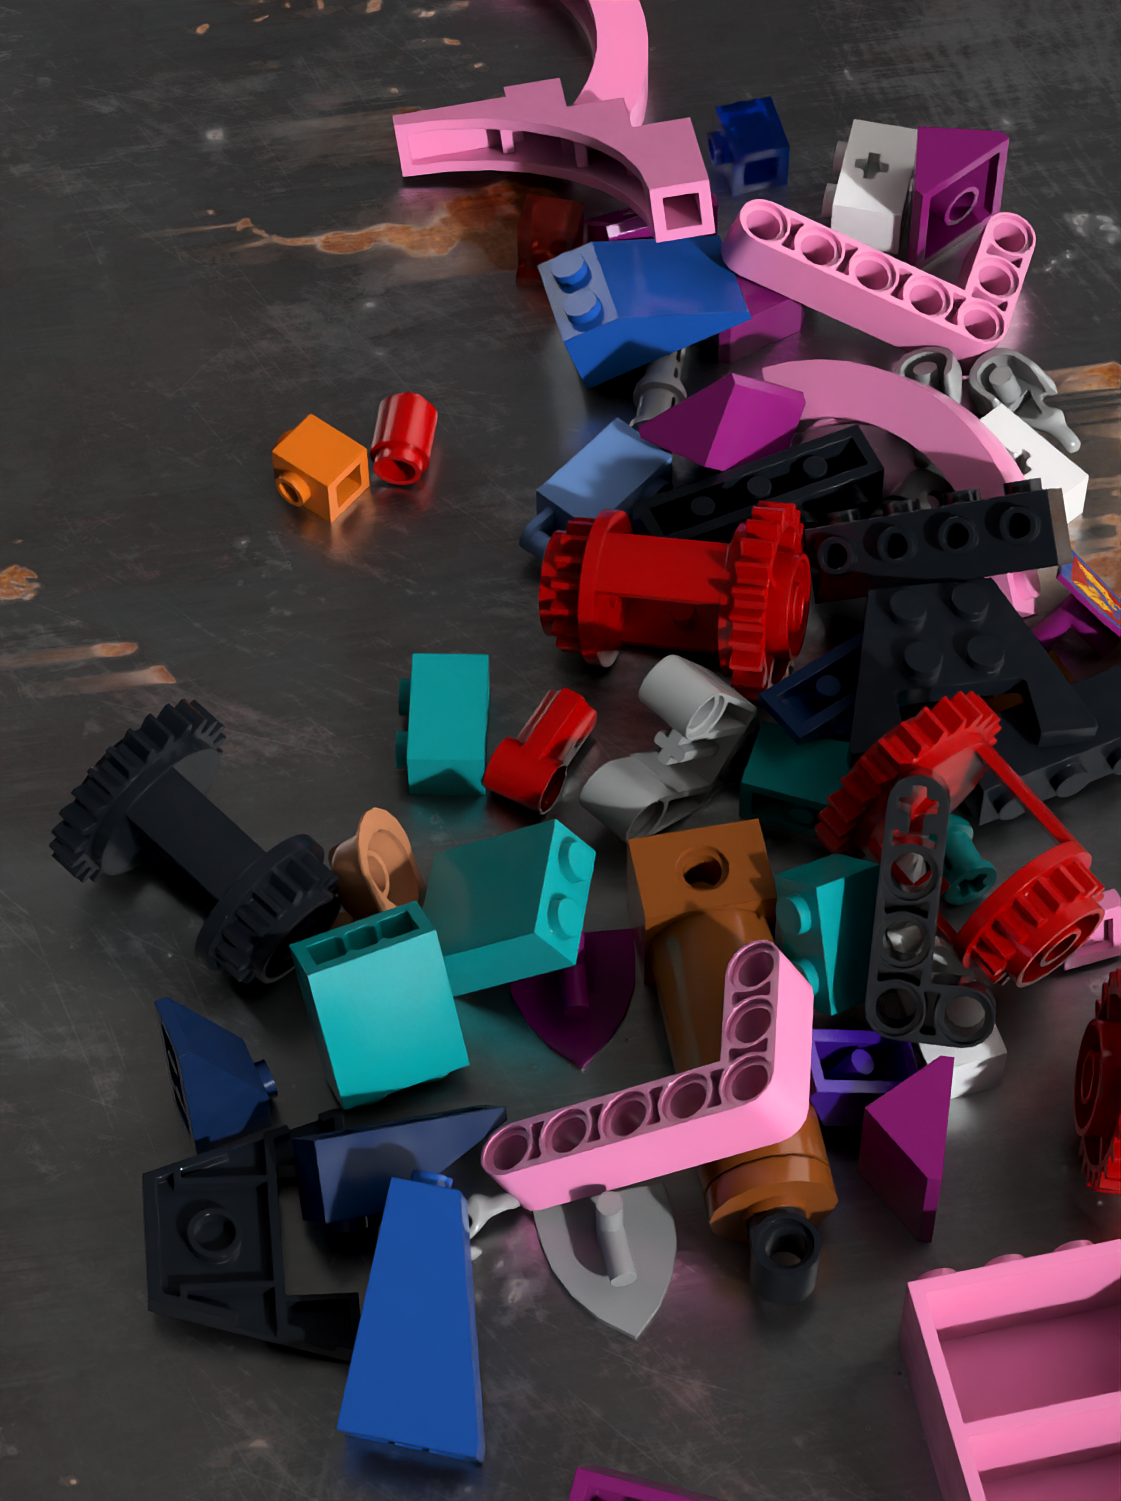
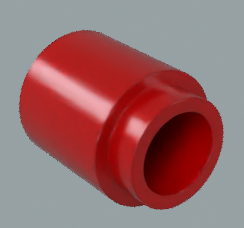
M400 392L386 397L379 404L370 449V459L374 464L375 474L388 483L396 485L413 484L420 479L421 474L429 467L438 413L436 408L421 395L413 392Z

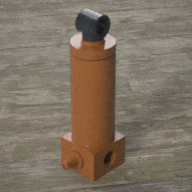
M758 818L627 840L626 907L633 931L644 985L653 983L656 985L675 1074L720 1061L725 974L728 963L739 949L750 942L768 940L775 944L777 903L775 878L772 875ZM810 1098L807 1118L801 1128L790 1138L779 1143L696 1166L709 1224L713 1233L726 1240L749 1242L751 1249L749 1280L756 1293L764 1300L776 1305L798 1303L813 1292L818 1281L821 1256V1237L815 1225L829 1216L838 1203L817 1112ZM778 1252H789L796 1255L801 1261L791 1266H782L773 1262L769 1257Z

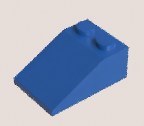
M719 235L696 236L656 243L655 239L590 242L537 265L563 343L586 389L752 319L734 271L729 269L723 261L721 255L722 241Z

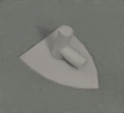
M665 1181L616 1192L605 1191L597 1196L532 1211L539 1242L551 1272L569 1296L599 1322L636 1340L658 1311L673 1274L677 1240L673 1210Z

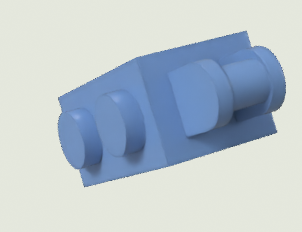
M619 418L614 419L536 490L537 516L523 530L519 546L543 562L549 539L556 530H566L567 522L569 520L574 521V517L596 519L598 514L604 509L624 511L628 515L633 529V503L673 489L672 455L661 447L642 439L638 431Z

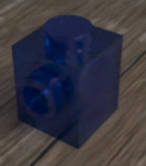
M771 96L717 106L715 111V131L707 133V146L713 166H722L732 196L788 185L790 145Z

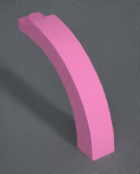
M559 0L582 26L595 57L588 81L573 103V106L624 97L632 127L641 126L648 99V32L640 1Z
M813 359L789 361L762 368L764 382L803 392L806 404L797 425L796 433L833 425L858 424L880 427L906 440L922 452L942 472L955 492L980 488L981 500L1005 496L1004 483L1025 480L1018 465L999 439L974 414L954 399L929 385L877 367L841 360ZM1036 569L991 576L1022 619L1039 615L1036 598L1040 594V581Z

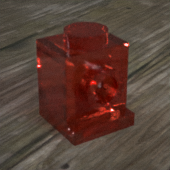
M533 194L526 195L517 226L518 269L515 276L516 284L545 288L537 265L584 245V202Z

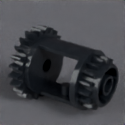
M181 699L175 708L168 703L161 710L157 718L151 713L148 714L140 729L133 731L129 728L124 738L114 746H109L106 749V753L95 766L87 770L88 775L82 785L74 788L71 792L75 797L74 802L68 804L59 812V815L64 820L58 823L51 831L56 836L49 844V847L54 851L51 856L82 883L88 878L96 882L103 873L109 877L125 873L152 857L211 912L197 937L194 949L195 956L209 970L221 971L226 969L235 979L245 984H249L255 977L265 984L275 982L295 968L289 947L290 944L327 932L332 927L341 908V900L336 896L339 891L336 883L340 879L323 864L324 849L311 836L299 834L290 837L268 852H265L206 798L219 772L220 756L223 754L219 746L226 740V736L222 733L225 727L196 700L188 703L185 699Z

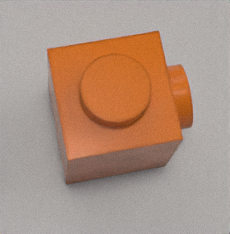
M311 413L294 430L289 429L285 431L271 451L275 487L280 495L290 504L297 507L303 505L331 524L370 486L367 448Z

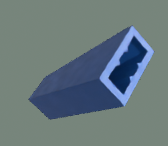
M412 1170L410 1180L391 1177L336 1429L349 1437L483 1464L486 1446L467 1200L460 1190L451 1189L452 1178L433 1172Z

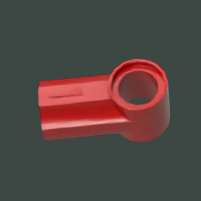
M563 687L557 691L549 690L516 739L507 736L497 746L484 774V787L538 814L544 815L553 806L562 790L567 776V766L597 724V711L587 704L582 695Z

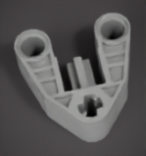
M669 655L658 662L643 680L638 694L640 702L672 727V729L662 730L656 734L654 742L661 748L633 753L630 757L615 759L605 763L588 779L580 794L579 803L626 844L628 839L651 836L698 810L746 768L760 729L756 706L711 670L678 655Z

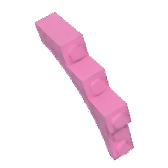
M560 78L504 87L505 97L392 116L403 177L440 172L483 170L535 173L571 180L601 190L627 204L646 222L656 243L715 233L709 178L690 117L632 127L624 97L567 107Z

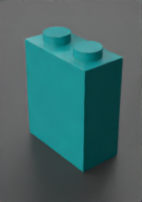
M557 819L434 854L423 911L436 929L453 997L576 965L596 851Z
M416 900L289 945L324 1075L343 1110L358 1105L375 1104L384 1099L388 1094L421 1082L430 1083L438 1081L448 1075L449 1072L470 1065L437 932Z

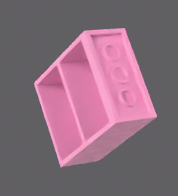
M1121 1239L1093 1244L1088 1240H1075L1059 1246L1053 1253L1024 1258L1020 1254H1007L992 1259L984 1267L956 1272L951 1268H938L920 1275L915 1281L907 1282L898 1345L943 1501H1121Z

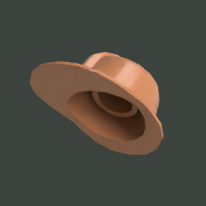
M377 807L369 809L362 814L357 825V834L329 850L328 860L331 871L340 879L336 883V886L339 887L337 896L341 900L344 910L355 921L415 900L423 910L427 886L417 867L407 834L398 820L386 809Z

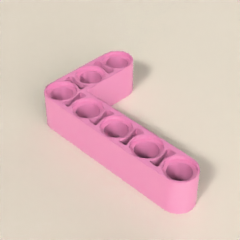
M754 199L745 203L721 244V255L729 269L738 275L910 353L916 349L928 346L948 348L959 362L962 376H967L970 374V369L975 361L986 352L996 349L1007 333L1034 251L1036 235L1028 221L1017 214L999 212L993 215L966 254L955 286L779 204L765 199Z
M756 940L744 945L731 958L725 974L720 1061L509 1123L494 1132L483 1146L481 1166L507 1193L515 1197L523 1208L534 1211L744 1153L790 1138L805 1122L809 1109L814 1000L811 984L773 942Z

